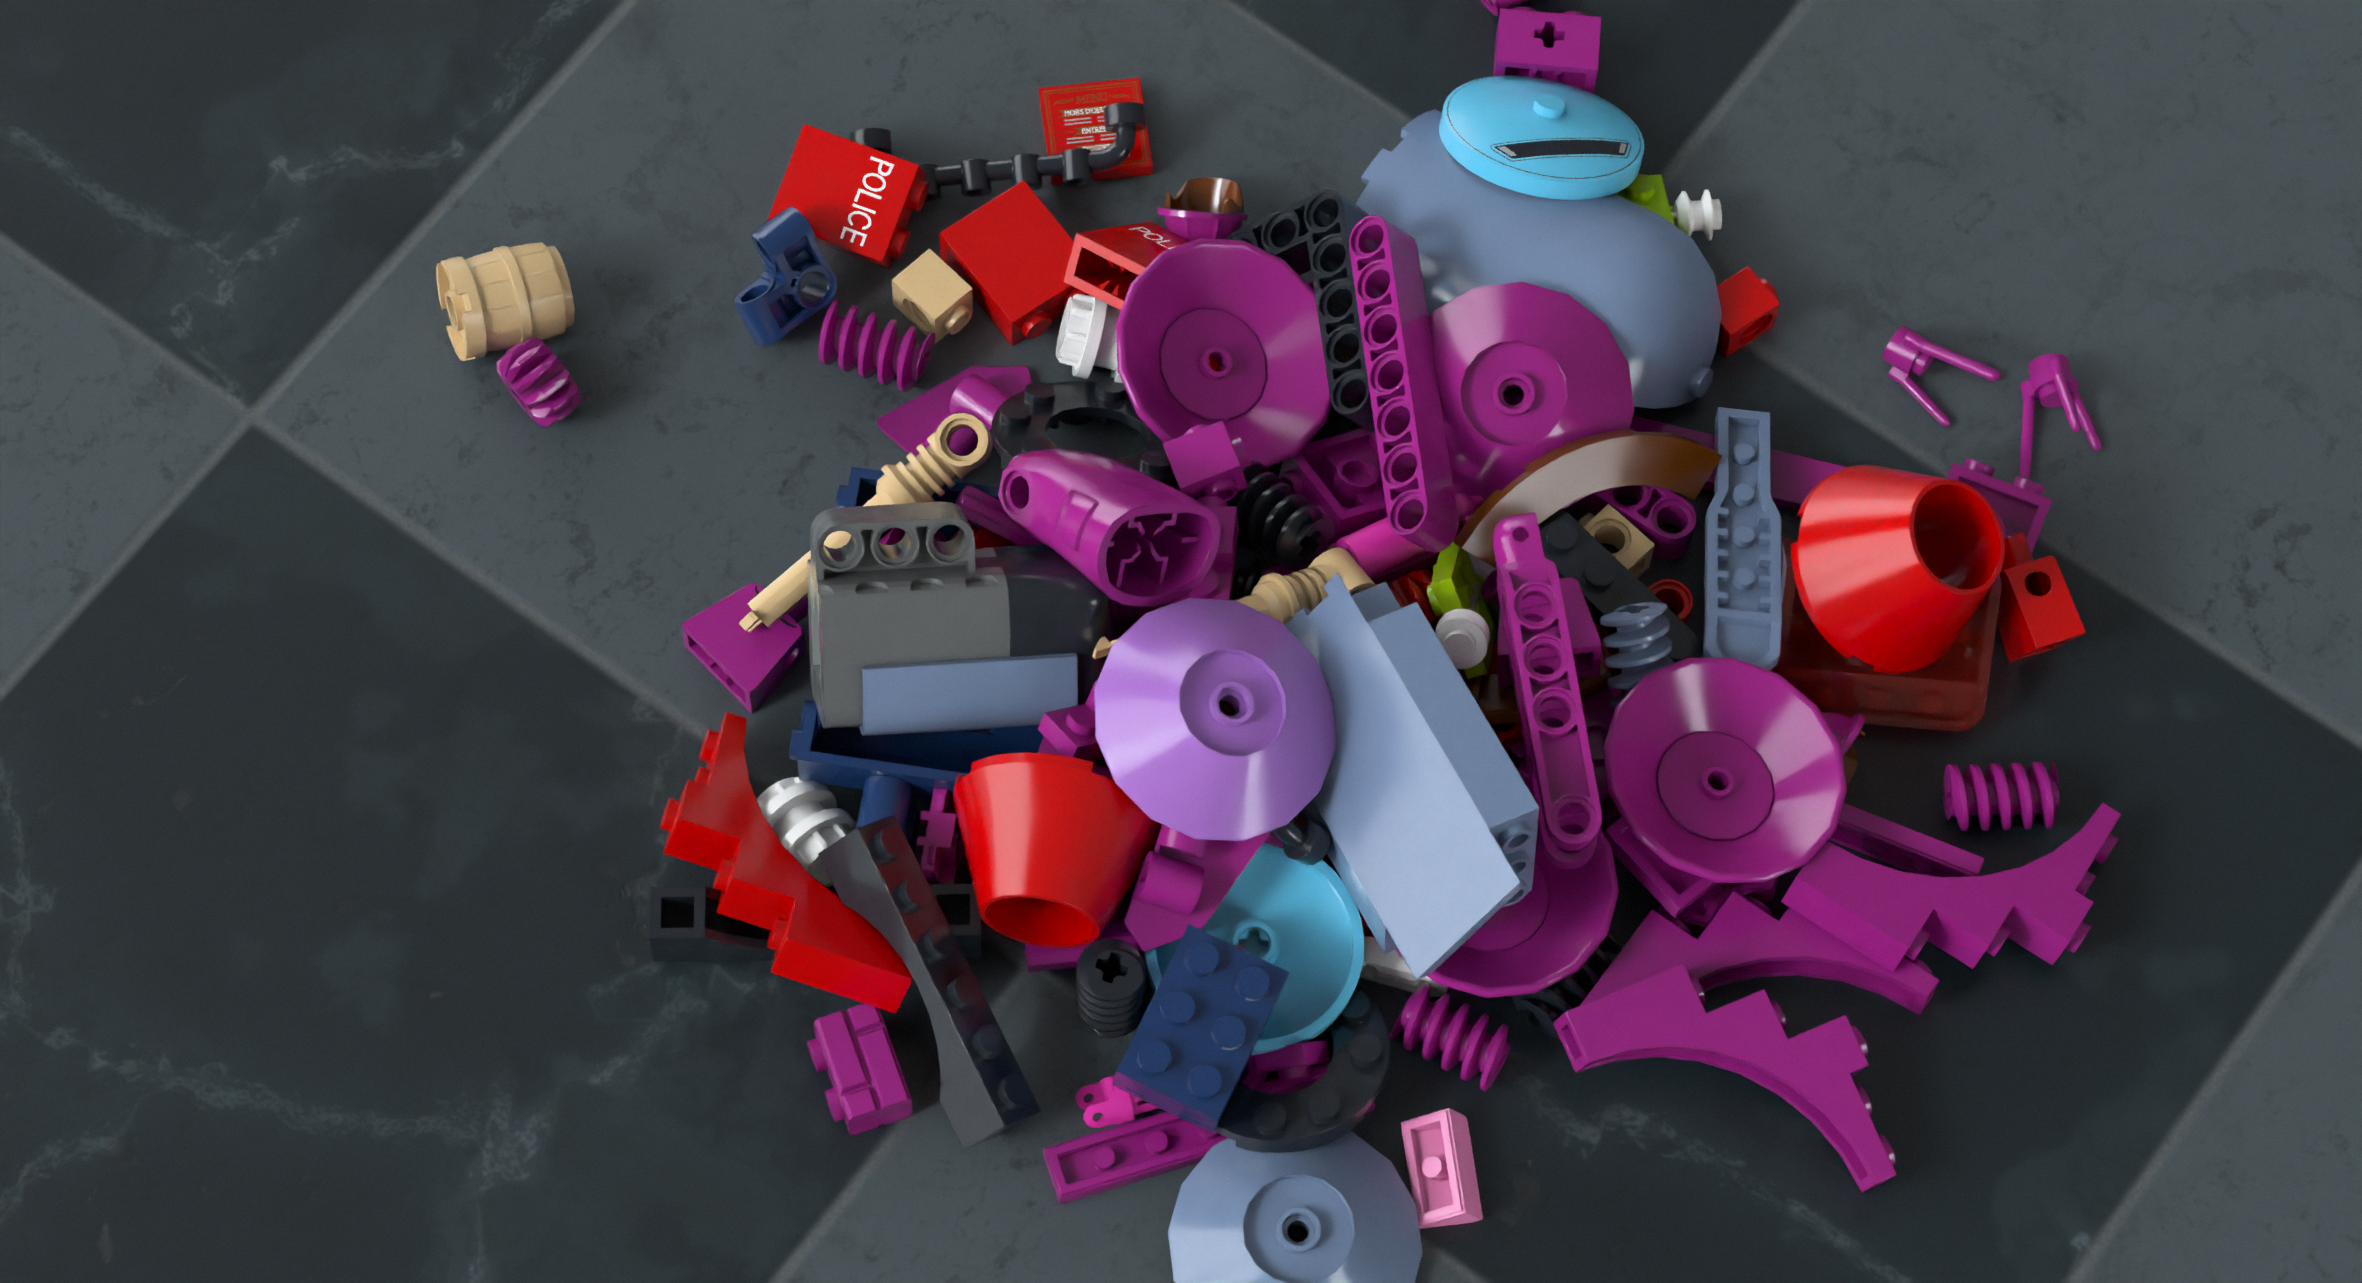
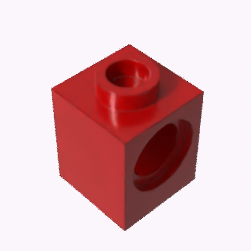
M1749 266L1717 285L1722 317L1716 349L1724 358H1727L1773 328L1779 309L1778 295L1773 286L1766 279H1759Z

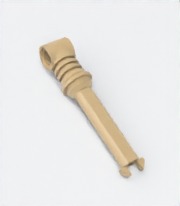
M958 413L947 417L938 426L937 430L927 438V441L930 443L928 447L925 448L920 444L916 447L920 452L916 457L912 452L906 456L909 463L904 465L902 461H899L896 465L886 464L881 468L884 475L877 480V494L863 506L935 502L932 495L935 492L940 497L945 494V491L942 489V486L945 484L952 488L955 485V482L952 480L955 475L962 479L969 472L982 466L988 460L993 448L992 435L989 429L978 418L970 414ZM961 428L974 429L978 435L977 448L967 456L953 454L950 447L952 435ZM845 531L833 532L826 538L824 545L834 549L843 547L850 540L851 534ZM810 551L747 603L753 611L749 612L739 622L745 631L748 630L750 633L763 623L768 628H771L808 596L807 560L811 559Z
M1338 547L1323 552L1314 559L1308 568L1287 576L1273 572L1262 576L1251 595L1235 601L1275 618L1285 625L1301 608H1307L1312 612L1328 596L1323 586L1337 572L1351 596L1374 587L1376 584L1346 549ZM1106 637L1100 638L1094 648L1093 658L1097 659L1108 655L1111 646L1118 639L1109 642Z

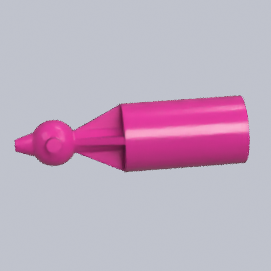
M1455 494L1458 525H1465L1482 505L1484 498L1481 495ZM1388 517L1338 539L1336 542V548L1346 549L1370 578L1427 552L1392 531L1388 523Z

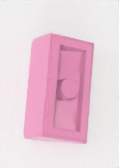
M1447 1108L1401 1122L1411 1194L1416 1203L1419 1228L1465 1224L1482 1220L1483 1214L1471 1138L1465 1115Z

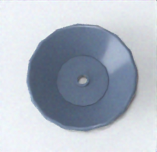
M1352 1131L1320 1147L1287 1153H1262L1236 1147L1235 1140L1231 1138L1221 1141L1210 1148L1181 1184L1168 1229L1173 1280L1175 1283H1415L1423 1254L1416 1203L1392 1162ZM1299 1225L1305 1228L1308 1237L1302 1242H1294L1289 1238L1287 1230L1292 1226Z

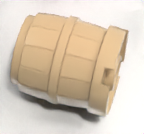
M543 242L513 247L500 246L493 248V251L467 259L456 256L437 263L436 280L441 309H447L452 325L446 326L453 348L461 361L483 358L488 351L508 349L530 337L546 340L563 334L566 327L573 326L574 303L570 281L564 262L555 246H546Z

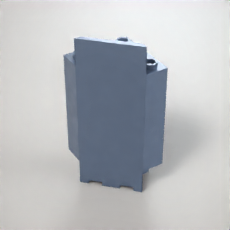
M1337 572L1323 586L1328 596L1312 612L1307 608H1301L1285 624L1287 629L1315 656L1334 702L1336 750L1320 792L1302 811L1307 818L1324 824L1329 830L1330 845L1327 854L1383 953L1386 954L1398 949L1415 980H1418L1436 970L1500 908L1519 902L1528 892L1532 891L1539 806L1418 603L1415 602L1401 608L1386 582L1351 596Z

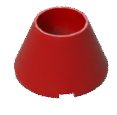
M1876 465L1847 467L1821 480L1806 496L1797 516L1802 517L1799 527L1798 541L1791 544L1792 567L1799 596L1818 631L1831 646L1847 659L1855 656L1863 662L1874 666L1873 671L1887 674H1901L1918 670L1932 664L1950 649L2000 574L2005 555L2004 536L1999 519L1989 502L1973 487L1957 480Z
M1008 753L979 759L972 763L970 773L965 776L958 774L953 791L954 805L981 918L990 928L1008 938L1041 947L1073 948L1087 945L1098 938L1135 885L1145 857L1150 851L1154 852L1162 824L1150 819L1113 779L1093 773L1094 762L1069 756L1046 753Z

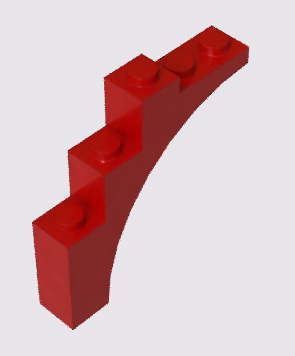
M726 712L718 732L708 729L704 738L699 760L707 762L706 768L699 767L694 782L687 780L679 800L669 798L660 824V829L668 831L663 853L717 871L713 888L721 890L717 913L771 930L767 943V948L775 950L771 973L896 1013L913 980L912 975L902 958L883 934L862 915L843 904L839 897L813 878L782 845L762 814L749 782L744 752L747 718Z

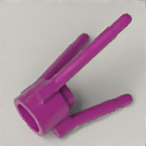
M1902 325L1890 339L1882 356L1883 361L1893 366L1887 377L1902 385L1941 426L1948 427L1950 419L1910 377L1913 373L1922 377L1931 366L1934 358H1937L1990 381H1996L2001 378V373L1998 370L1937 345L1909 327Z
M2046 354L2032 360L2028 365L2030 380L2020 384L2023 396L2020 478L2026 480L2030 478L2035 400H2040L2041 405L2048 408L2063 406L2071 430L2078 432L2082 427L2091 448L2094 451H2099L2102 447L2096 429L2081 398L2077 380L2075 377H2072L2068 358L2063 354Z

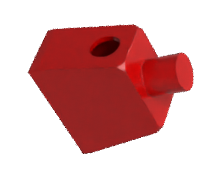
M2024 532L2004 538L2005 555L2002 566L2003 571L1998 575L1988 594L2009 663L2058 648L2085 634L2083 623L2056 558L2053 555L2033 560Z

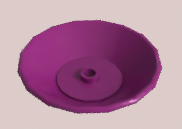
M1198 238L1159 253L1130 284L1116 323L1118 373L1137 416L1163 443L1184 436L1187 430L1196 425H1212L1223 420L1230 439L1241 436L1250 461H1258L1267 468L1296 456L1325 425L1332 403L1330 400L1315 292L1285 260L1246 241ZM1208 357H1212L1218 362L1219 371H1215L1209 366Z
M1525 282L1475 287L1435 309L1428 317L1454 494L1481 495L1485 501L1496 489L1502 491L1513 480L1525 472L1523 468L1553 449L1595 434L1630 429L1634 415V402L1629 364L1606 323L1570 295ZM1516 387L1523 392L1524 398L1521 403L1510 405L1504 400L1503 394L1508 388ZM1580 498V499H1578V500H1576V501H1574V502L1568 504L1567 506H1565V507H1563V508L1565 509V508L1571 506L1572 504H1574V503L1580 501V500L1583 499V498Z
M1686 658L1646 674L1616 706L1603 746L1608 793L1632 835L1668 865L1716 883L1767 882L1806 865L1835 833L1847 793L1841 745L1818 706L1780 674L1736 658ZM1714 780L1722 785L1723 790L1713 789L1708 781Z
M1517 770L1532 794L1529 773ZM1565 826L1561 828L1564 832L1569 834L1577 835L1582 833L1578 828L1573 826ZM1537 828L1532 891L1528 892L1519 902L1500 908L1436 970L1427 976L1438 985L1491 998L1535 994L1578 972L1607 937L1619 894L1612 846L1600 829L1597 835L1596 850L1592 858L1584 866L1576 869H1562L1553 865L1545 857L1541 846L1539 829ZM1556 845L1560 851L1566 854H1574L1580 851L1566 850ZM1396 949V951H1397V953L1399 954V956L1402 957V955H1401V953L1399 952V950Z

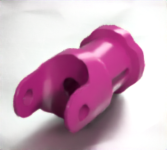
M1115 1075L1080 1088L1075 1096L1077 1106L1085 1110L1083 1116L1085 1123L1092 1128L1132 1122L1136 1114L1155 1110L1158 1107L1113 1086ZM1086 1094H1093L1092 1099L1088 1101L1084 1100V1096ZM1095 1113L1102 1114L1101 1118L1097 1120L1093 1119V1115Z

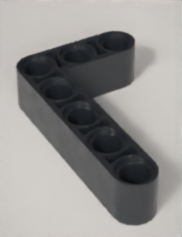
M1326 189L1232 232L1226 240L1246 241L1285 260L1299 276L1308 271L1312 272L1332 406L1338 413L1362 428L1375 432L1349 251V237L1352 229L1361 219L1369 216V214L1335 190Z

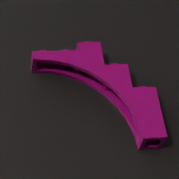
M2102 803L2082 830L2054 852L2022 867L1985 876L1936 877L1902 872L1859 858L1827 841L1812 859L1802 867L1781 902L1892 973L1904 955L1915 960L1927 940L1972 969L1984 952L1995 957L2007 937L2053 966L2065 948L2075 953L2091 928L2083 919L2094 902L2084 895L2096 876L2087 870L2093 860L2102 865L2119 838L2110 832L2121 814Z
M1733 891L1698 940L1691 936L1689 928L1677 918L1669 915L1663 917L1654 910H1651L1581 1005L1682 963L1688 975L1693 974L1698 979L1704 992L1718 986L1756 977L1800 975L1842 981L1881 994L1918 1015L1923 1012L1932 999L1940 980L1933 976L1931 969L1918 958L1912 960L1907 956L1902 958L1892 973L1790 907L1780 921L1773 917L1770 909L1761 901L1752 897L1744 898Z
M1682 963L1566 1011L1553 1022L1575 1073L1614 1061L1654 1057L1698 1061L1740 1074L1778 1094L1808 1118L1840 1154L1861 1192L1881 1185L1897 1175L1893 1168V1165H1895L1893 1149L1883 1135H1878L1869 1116L1872 1113V1107L1868 1095L1859 1084L1855 1085L1852 1076L1869 1066L1866 1059L1868 1049L1862 1033L1857 1027H1851L1846 1015L1787 1039L1784 1032L1787 1024L1783 1011L1776 1001L1769 1000L1765 989L1706 1013L1703 1007L1705 1005L1703 988L1693 974L1688 975Z

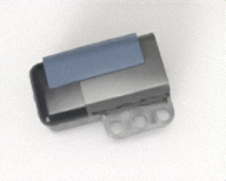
M950 502L831 508L818 514L811 524V559L807 560L810 674L813 698L824 729L859 726L861 734L867 736L1040 725L1045 712L1086 703L1094 682L1099 679L1108 656L1094 659V648L1102 637H1106L1111 642L1114 634L1112 627V599L1051 547L1045 544L975 549L973 530L966 514L959 506ZM951 524L960 527L959 533L951 541L939 542L934 539L937 530L944 525ZM890 528H901L906 531L903 539L897 544L883 545L879 542L882 533ZM845 531L851 534L850 540L843 547L834 549L824 545L826 538L833 532Z

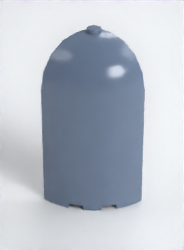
M1436 109L1425 112L1406 124L1401 129L1400 137L1403 140L1392 152L1382 148L1361 176L1362 182L1368 185L1359 197L1356 205L1367 212L1369 216L1376 215L1382 217L1409 234L1416 241L1428 317L1435 309L1475 287L1516 282L1533 284L1570 295L1606 323L1629 364L1635 407L1650 409L1677 407L1691 402L1697 397H1702L1708 390L1714 374L1710 366L1716 352L1722 317L1715 275L1694 240L1661 215L1616 194L1593 199L1559 200L1527 195L1491 183L1466 169L1447 151L1439 135L1442 112Z

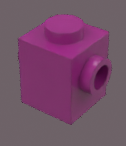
M1223 420L1212 425H1196L1187 430L1184 436L1163 443L1181 492L1192 497L1194 500L1204 496H1215L1227 502L1234 498L1239 491L1249 488L1242 471L1243 468L1251 466L1247 451L1240 435L1230 439Z

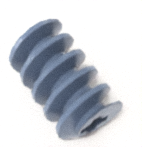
M1641 602L1625 605L1600 618L1601 625L1617 627L1616 633L1603 637L1604 646L1619 648V653L1605 659V666L1618 668L1622 671L1621 674L1613 676L1607 681L1608 687L1624 690L1623 695L1610 699L1611 708L1615 709L1619 702L1646 674L1674 663L1670 657L1666 656L1672 651V641L1664 635L1670 628L1669 619L1661 615L1667 610V604L1661 602Z

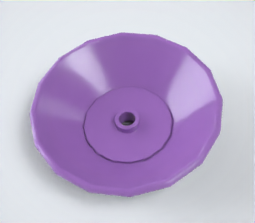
M1187 598L1145 613L1111 646L1094 689L1096 740L1115 783L1150 819L1193 839L1246 841L1287 825L1320 792L1336 750L1334 702L1315 656L1281 621L1235 600ZM1220 701L1229 702L1233 706L1234 716H1227L1221 711Z

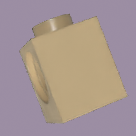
M930 248L892 279L893 305L926 336L933 332L935 334V344L948 333L951 335L958 333L970 321L973 312V288Z
M1610 504L1606 505L1596 516L1588 513L1578 521L1600 544L1608 543L1615 546L1619 552L1612 555L1636 578L1650 567L1655 544Z

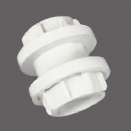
M1079 293L1069 297L1057 339L1056 357L1060 363L1072 366L1073 376L1087 379L1093 366L1110 369V377L1114 378V382L1123 383L1118 373L1116 323L1121 310L1108 306L1107 303L1091 295Z
M799 777L786 778L774 783L757 798L762 814L782 845L802 867L826 888L832 886L833 883L818 853L856 829V822L847 811L836 808V798L825 784L815 781H799Z

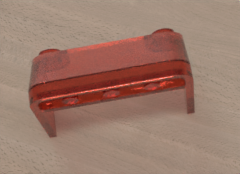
M1781 537V643L1779 660L1777 665L1771 669L1772 672L1780 674L1813 701L1821 713L1833 712L1848 718L1861 713L1866 717L1864 724L1960 732L1974 727L1981 720L1985 711L2002 589L2000 575H1998L1956 641L1941 658L1930 665L1908 673H1880L1873 671L1874 666L1863 662L1855 656L1847 659L1831 646L1818 631L1805 610L1798 589L1795 588L1796 583L1791 557V544H1793L1792 538Z

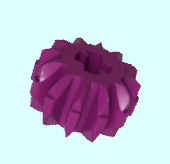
M530 337L522 343L515 344L496 362L500 379L507 386L519 406L524 409L529 418H532L537 425L549 427L555 422H560L570 415L572 410L581 403V393L577 389V384L572 380L569 372L553 354L551 349L538 338Z

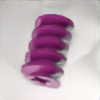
M834 300L826 313L820 332V363L829 366L838 358L839 368L845 372H850L858 364L860 377L869 379L877 371L880 384L888 386L897 377L898 390L906 393L910 391L926 370L933 351L935 334L930 332L922 344L917 343V327L911 325L903 337L897 336V320L891 319L882 331L878 329L877 313L872 312L864 324L858 323L859 308L853 305L847 314L841 317L839 316V300Z
M2020 762L2010 763L2005 774L1999 763H1989L1984 776L1978 764H1968L1964 769L1963 776L1956 764L1946 765L1943 778V806L1946 819L1949 820L1950 816H1956L1960 830L1967 831L1971 816H1977L1982 831L1989 830L1993 815H1998L2003 830H2010L2014 815L2020 814L2024 828L2032 829L2035 815L2041 814L2046 829H2053L2059 809V778L2055 763L2053 762L2050 765L2048 773L2042 762H2032L2028 767L2027 773Z
M1426 982L1408 999L1394 1024L1389 1040L1394 1039L1404 1030L1403 1048L1411 1051L1423 1041L1422 1058L1427 1061L1432 1060L1443 1051L1442 1069L1450 1071L1462 1061L1461 1079L1469 1082L1479 1072H1482L1480 1089L1487 1092L1510 1052L1512 1044L1507 1043L1509 1026L1503 1023L1492 1034L1488 1033L1489 1015L1486 1013L1471 1024L1468 1022L1469 1004L1464 1003L1454 1013L1449 1012L1451 995L1444 993L1434 1003L1430 1002L1431 984Z

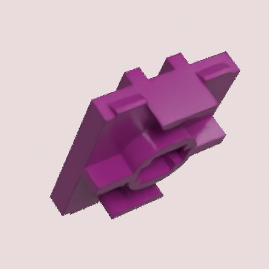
M934 788L930 811H922L920 818L926 832V837L917 836L916 841L917 849L922 858L920 867L929 884L965 882L968 860L956 809L947 789Z

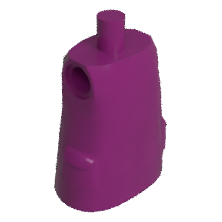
M1043 449L1016 455L1002 472L998 497L1007 518L1020 529L1059 553L1110 599L1121 604L1154 606L1175 601L1189 594L1203 581L1216 558L1221 533L1218 518L1213 512L1192 497L1118 461L1101 455L1070 449Z

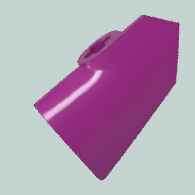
M971 366L906 404L877 419L878 428L908 453L912 452L915 457L920 453L916 447L920 444L925 448L928 447L930 443L927 441V438L937 430L944 419L953 414L966 413L973 415L983 422L991 433L992 419L998 407L1011 396L1024 391L1026 385L1032 383L1028 367ZM971 428L957 430L952 435L950 441L953 454L967 456L973 453L977 448L978 435Z
M1162 824L1154 852L1150 851L1141 866L1124 920L1125 925L1143 952L1181 939L1188 924L1202 930L1270 835V832L1246 841L1193 839Z

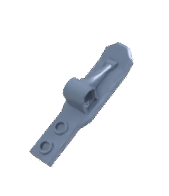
M1718 407L1715 417V451L1721 454L1722 458L1715 467L1714 498L1705 516V625L1703 657L1736 658L1770 671L1777 665L1779 660L1782 626L1781 516L1770 495V413Z

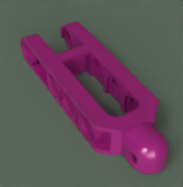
M1535 512L1508 516L1500 520L1494 529L1493 550L1497 567L1500 615L1532 795L1539 806L1538 829L1541 846L1545 857L1553 865L1562 869H1576L1584 866L1592 858L1596 850L1597 835L1602 824V811L1559 574L1555 563L1544 557ZM1526 618H1537L1541 621L1531 622ZM1544 669L1552 674L1542 675L1535 672V670ZM1554 721L1560 724L1561 727L1551 728L1545 725L1544 722ZM1565 826H1573L1578 828L1582 833L1577 835L1569 834L1564 832L1561 828ZM1556 845L1566 850L1580 851L1574 854H1566L1560 851Z

